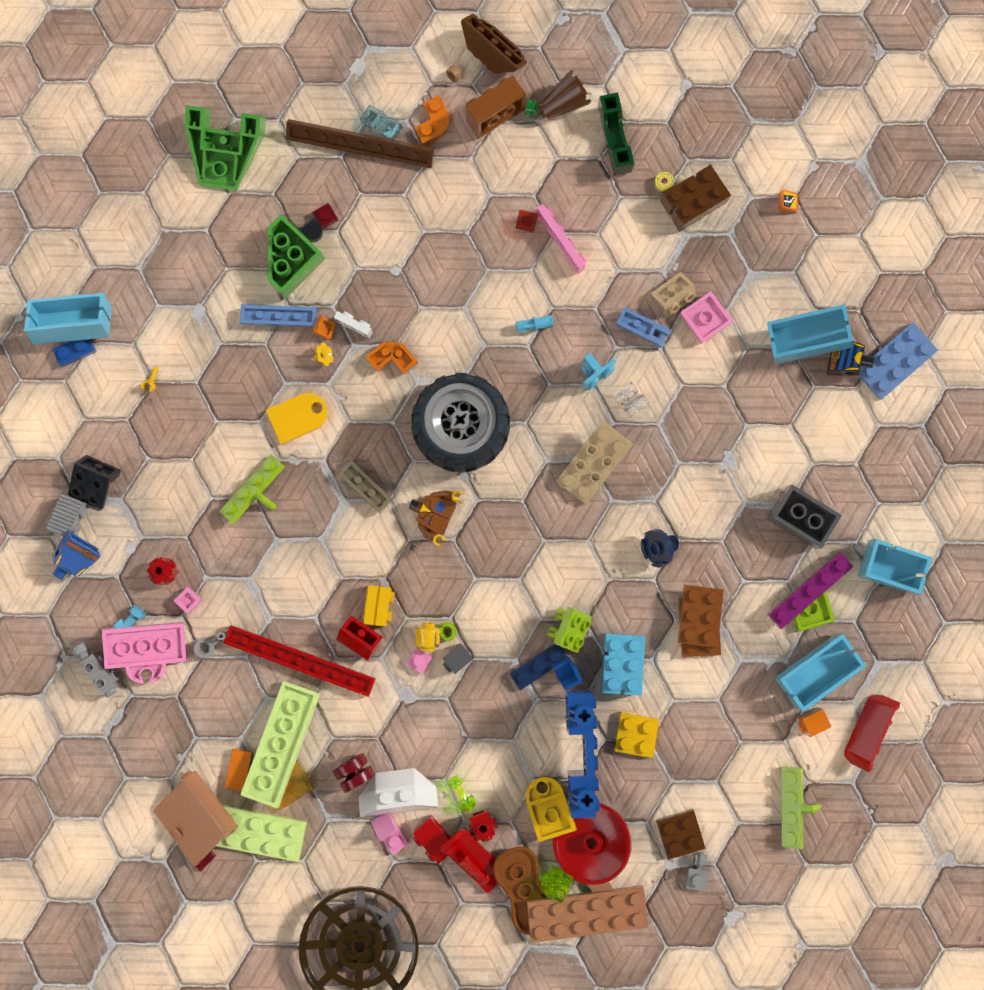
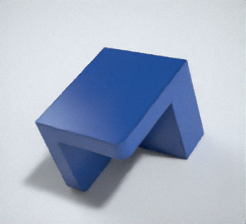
M570 657L552 665L557 679L564 690H568L583 682L576 665Z

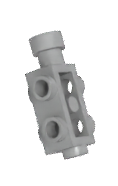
M84 642L75 647L72 653L76 658L80 659L83 671L92 680L95 688L98 689L101 695H105L108 698L117 692L116 688L120 686L118 682L119 677L113 670L105 669L104 656L91 654L89 652L90 648Z

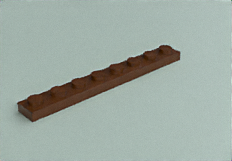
M288 119L286 122V140L430 169L433 166L435 148L291 119Z

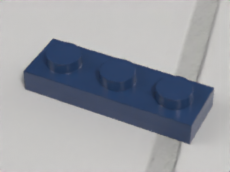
M553 644L511 672L510 676L521 691L551 671L553 664L568 656L561 646Z

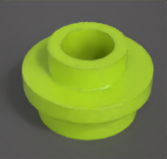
M444 622L438 627L441 640L448 642L456 637L457 629L454 624ZM445 628H449L451 630L450 635L444 634L443 631Z

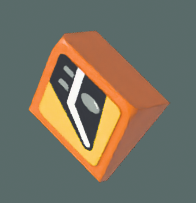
M781 190L778 200V212H798V193Z

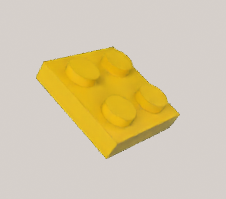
M620 712L614 751L653 758L660 719Z

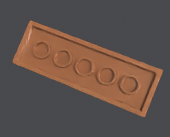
M642 885L608 891L526 900L531 943L648 928L645 893Z

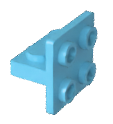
M591 353L587 354L581 363V370L589 378L583 382L581 386L582 391L586 389L590 391L598 384L597 382L600 381L601 377L606 379L615 369L616 360L613 359L601 367Z

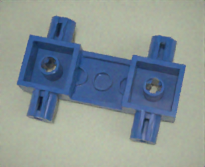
M565 690L566 730L569 735H582L583 770H568L569 813L571 818H596V812L600 810L599 799H597L595 791H599V780L595 775V770H598V758L594 755V750L598 749V742L593 732V729H597V718L593 709H596V696L592 695L590 690Z

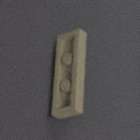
M352 460L338 473L378 513H381L393 500Z

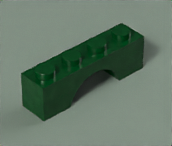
M616 92L602 95L599 97L598 110L613 176L630 173L634 167V159L631 146L628 145L624 134L619 94Z

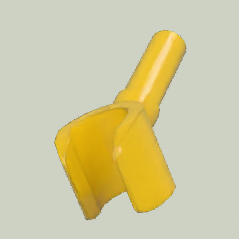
M154 366L148 381L142 383V390H146L149 384V392L155 391L154 380L159 369L158 367Z

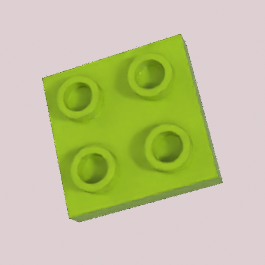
M567 607L566 610L557 608L556 612L562 615L555 613L554 617L556 620L562 621L559 628L553 625L550 626L549 630L555 633L548 631L547 636L555 639L554 644L578 653L583 646L584 637L590 628L592 617L571 607Z

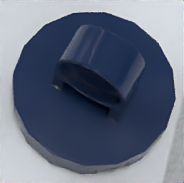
M661 529L645 532L644 539H641V550L644 558L649 559L653 567L660 568L668 565L673 559L674 552L679 548L678 538L675 535H667Z

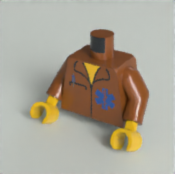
M444 490L432 492L430 496L426 495L423 502L412 499L409 509L418 513L416 521L423 536L441 549L443 547L440 546V541H447L443 536L457 503L463 504V501L459 500V496L465 495V493L461 491Z

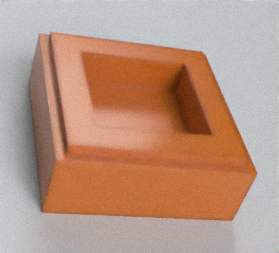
M319 315L312 332L330 341L337 323L323 315Z

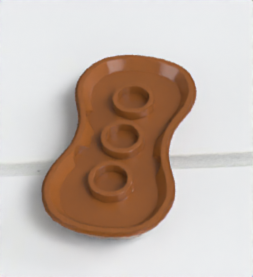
M519 846L504 851L496 858L493 865V874L497 883L505 890L510 899L511 917L514 926L521 933L529 935L526 900L551 896L540 882L539 864L536 855L529 848Z

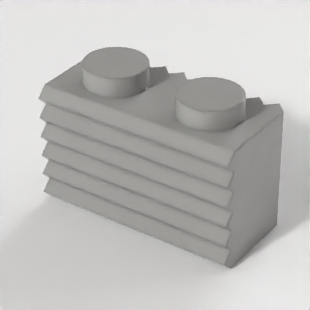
M61 494L46 530L60 536H64L67 530L78 535L80 531L79 523L88 513V508H86L88 504Z

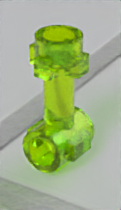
M455 775L448 780V786L450 790L454 788L458 794L460 801L457 803L461 812H469L474 809L477 802L473 795L467 796L461 785L464 781L458 775Z

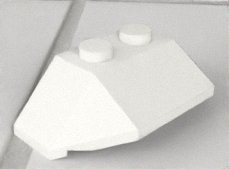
M415 768L375 773L376 775L372 777L359 796L360 817L438 807L436 786Z

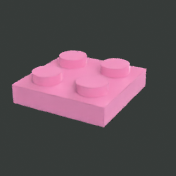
M711 291L680 312V316L701 344L733 322Z

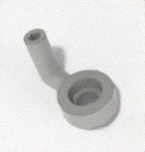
M220 632L210 640H198L194 645L195 655L202 659L208 658L213 653L214 646L224 640L225 634ZM202 645L207 647V651L204 653L200 651V646Z

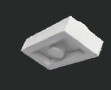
M345 311L343 313L336 312L334 319L337 323L370 339L373 332L367 322L363 320L358 322L353 319L351 314Z

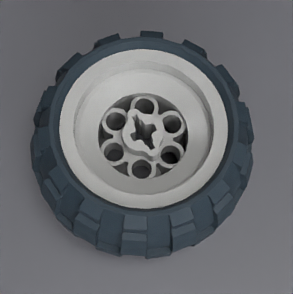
M456 373L450 376L444 375L435 379V382L428 387L426 386L419 394L411 414V429L418 449L433 465L450 472L467 473L476 471L491 463L503 450L510 431V413L503 395L488 380L478 375L472 376L467 373ZM460 407H467L469 409L463 412ZM451 409L455 410L453 415L447 414ZM472 415H476L478 417V420L476 422L470 420V417ZM457 418H464L465 424L462 425L461 423H459L458 425H456ZM445 422H450L451 426L450 428L445 429L443 427V424ZM473 428L475 433L468 435L466 433L467 429ZM460 432V438H453V433Z

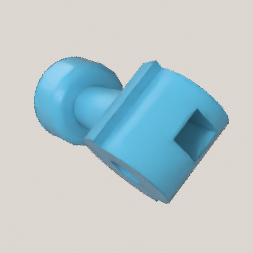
M134 605L129 610L131 615L124 621L122 619L119 620L112 628L133 626L136 620H142L146 613Z

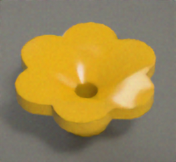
M320 343L319 346L315 347V360L322 363L325 367L329 366L333 362L332 349L325 343Z

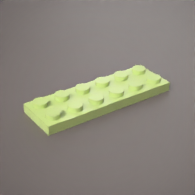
M285 681L282 682L240 794L241 796L274 808H279L320 693Z
M223 805L239 827L216 846L299 862L307 821Z

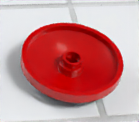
M599 803L600 810L596 812V818H573L577 830L553 838V851L559 866L570 878L582 884L599 885L613 880L625 869L631 856L632 839L627 823L616 810L602 803Z

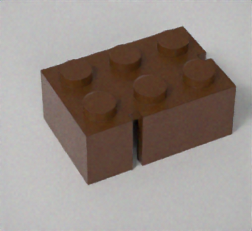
M710 164L697 172L695 177L692 175L663 193L660 202L668 215L676 208L671 219L681 232L726 204L731 194Z

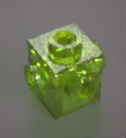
M552 866L549 872L545 871L541 878V892L548 898L563 903L572 887L573 876L565 873L562 869Z

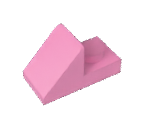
M390 813L379 815L371 821L379 841L385 843L392 855L409 844L408 839Z

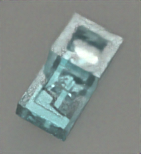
M372 105L368 106L359 119L367 127L386 139L395 140L403 128L400 122L386 116L384 111Z

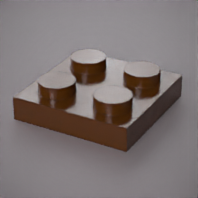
M694 809L656 820L668 860L706 849Z

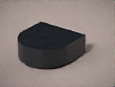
M315 218L300 229L301 233L310 242H317L323 237V229Z

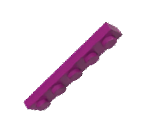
M838 552L767 615L779 629H783L854 566L842 552Z

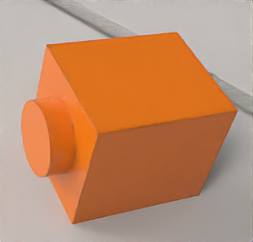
M819 707L797 717L799 730L802 734L805 733L809 737L832 727L824 710Z

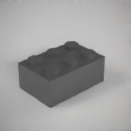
M789 485L785 487L766 519L814 549H821L842 515L796 486Z

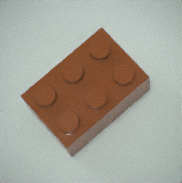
M514 76L504 78L496 87L488 88L477 99L472 98L465 106L466 122L476 137L480 139L524 111L526 93Z

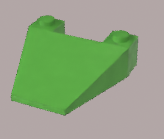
M186 105L184 125L199 185L237 191L264 138L266 117L242 113L240 133L211 129V109Z

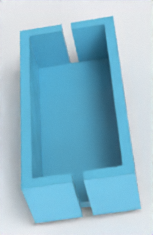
M105 293L31 299L27 301L26 315L28 317L25 318L24 332L33 345L107 338L110 335L109 320H111L112 306Z
M845 304L767 322L775 364L853 348V337Z
M835 633L774 677L782 690L788 693L787 697L794 707L804 712L864 669L866 665L857 652L851 651L854 648L844 634Z

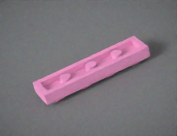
M544 204L537 207L536 215L577 274L584 271L586 266L585 258L581 253L578 254L576 252L574 242L571 238L567 239L562 225L556 223L553 219L554 214L549 207L546 208Z

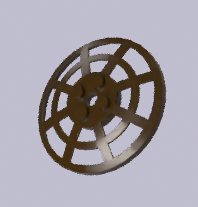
M347 887L326 896L310 912L300 934L298 947L299 961L305 979L313 990H325L323 987L331 979H334L343 986L354 988V990L369 988L384 980L387 981L393 990H403L409 983L417 964L419 952L418 934L409 912L395 897L373 887ZM357 892V903L345 905L336 911H333L327 905L330 900L342 894ZM365 892L380 895L391 901L395 907L387 913L378 906L365 903ZM357 909V920L347 924L340 917L341 914L347 911ZM365 909L378 913L382 918L375 925L366 921ZM319 911H322L328 919L321 929L319 940L306 941L314 917ZM400 912L405 916L410 926L413 944L401 942L399 929L393 920ZM332 922H334L341 929L337 940H325L327 931ZM387 924L391 926L395 941H384L380 930ZM359 940L363 941L365 948L357 950L354 943ZM336 948V954L339 959L332 967L326 957L325 949ZM318 949L320 961L326 971L319 981L313 976L309 967L306 950ZM383 949L395 950L393 960L388 968L380 960ZM401 951L412 952L409 968L404 978L398 983L391 973L399 961ZM344 966L354 970L355 981L340 976L338 972ZM373 966L379 971L380 975L376 978L363 981V971Z

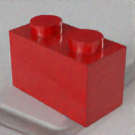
M351 615L340 628L336 640L368 661L378 649L383 637Z
M431 814L413 830L412 834L414 835L413 840L419 847L423 846L426 849L427 857L432 862L436 861L439 864L448 856L440 848L451 836Z

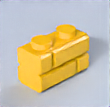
M367 586L363 624L386 627L387 623H391L392 611H389L390 603L393 604L395 592H392V588Z

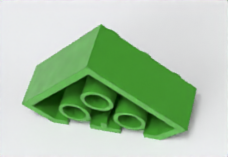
M280 214L268 226V281L286 299L325 258L318 248Z

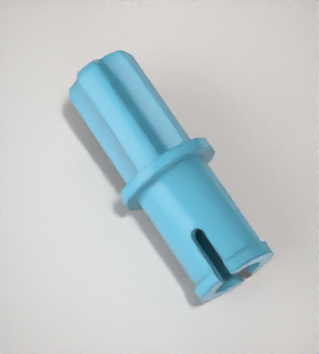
M552 315L539 318L534 316L532 319L515 322L516 331L519 333L554 327Z

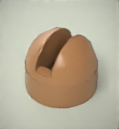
M453 65L446 70V75L452 82L456 83L462 76V69L457 65Z

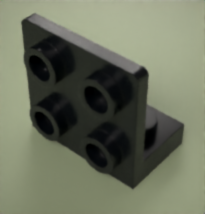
M85 455L74 463L68 495L102 510L105 507L109 485L120 476L121 470L89 455Z

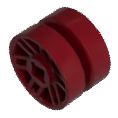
M364 752L332 771L337 780L346 778L339 784L344 793L355 789L376 775L371 765L362 768L368 763Z

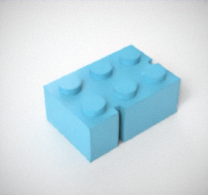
M878 539L868 540L858 577L912 595H921L926 578L915 576L916 574H928L932 557L900 546H893V544Z
M604 633L603 651L608 652V655L602 654L600 689L602 693L620 694L622 690L624 695L642 696L645 636Z

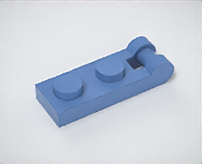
M624 307L615 324L658 348L664 347V340L671 333L670 329ZM654 331L660 333L658 338L653 336Z

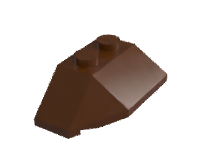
M471 14L461 20L467 49L494 74L515 72L526 66L527 61L522 51L495 26L483 19H479L475 14Z

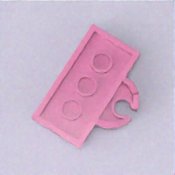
M184 622L102 629L105 669L125 667L131 681L143 684L144 678L141 676V672L149 669L152 671L150 678L152 684L162 678L166 663L186 662Z

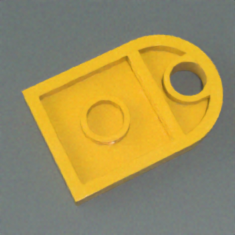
M313 393L300 394L266 409L281 445L321 428L328 417L326 403L321 397ZM317 403L322 405L320 413L312 411V407Z
M540 777L532 781L526 791V803L538 842L576 831L574 819L571 818L569 813L568 800L560 782L552 777ZM539 782L547 784L548 789L545 793L539 792L537 788Z

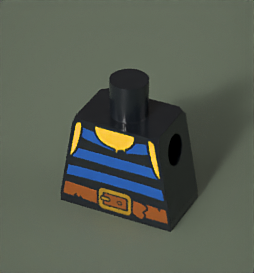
M853 341V348L831 352L827 375L858 376L861 366L873 368L875 357L864 355L865 345Z

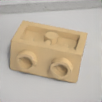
M679 272L653 291L651 297L663 309L664 315L668 317L696 297L695 285L682 272Z

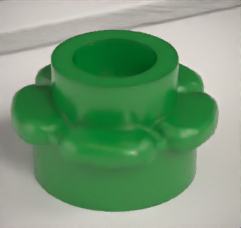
M535 99L534 101L528 100L524 115L529 116V118L532 115H536L539 106L535 104Z

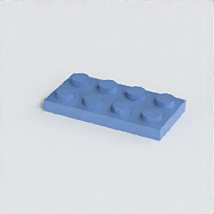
M912 322L873 356L875 357L873 368L861 366L858 376L877 398L881 400L933 356L938 349Z

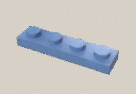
M241 304L240 324L314 327L318 309L317 307Z

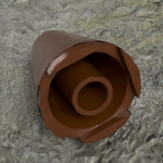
M570 70L539 103L540 108L538 111L543 119L547 117L550 120L591 103L590 99L586 100L587 92L577 75L572 76L573 70Z

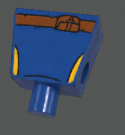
M67 530L53 553V563L57 567L52 574L61 580L67 573L75 577L80 576L101 557L99 548Z

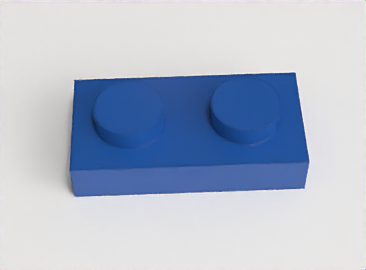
M91 339L69 341L52 349L60 367H65L97 352Z

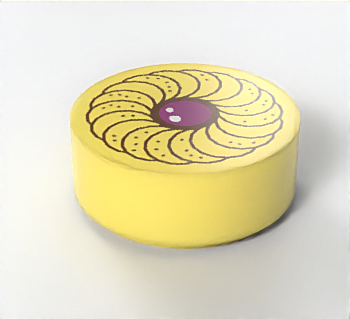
M668 172L659 173L654 181L656 189L660 192L668 191L674 184V178Z

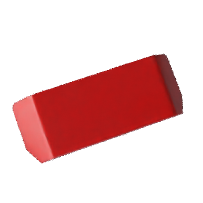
M871 695L868 697L844 751L845 758L852 765L867 772L873 769V760L880 752L879 748L889 726L892 725V717L895 711L900 708V702L884 695Z
M463 828L440 848L443 853H446L476 881L486 893H490L499 885L493 874V865L496 858L476 841L466 829Z

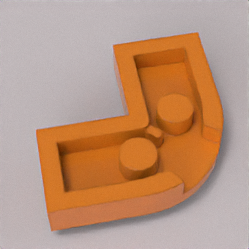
M440 95L423 103V107L430 120L414 127L423 146L442 137L449 126V113Z
M385 341L365 356L377 373L391 361L394 362L404 375L418 364V361L402 343Z

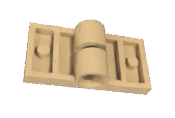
M602 421L556 482L584 504H587L629 451L633 443Z

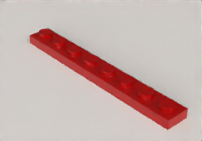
M230 625L223 644L367 697L370 696L376 680L375 677L234 625Z

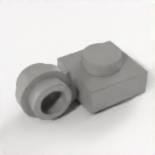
M704 852L694 853L693 865H696V868L688 867L685 883L687 889L706 892L709 871L701 869L706 867L708 860Z

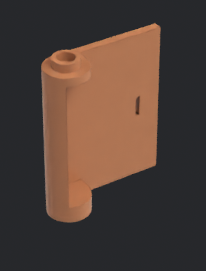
M190 770L181 777V782L153 812L195 867L220 841L229 837L239 826L198 772Z

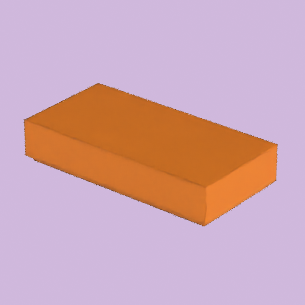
M232 749L226 789L242 791L250 770L252 751Z

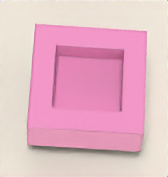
M186 587L174 600L187 614H190L202 601L190 587Z
M416 647L406 665L423 674L433 657Z

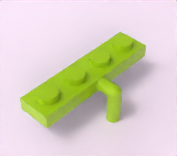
M271 454L223 506L220 512L228 521L234 524L256 499L270 510H274L276 504L263 495L262 492L280 474L285 466Z
M783 766L781 767L782 847L803 849V813L814 814L821 810V804L803 805V768Z

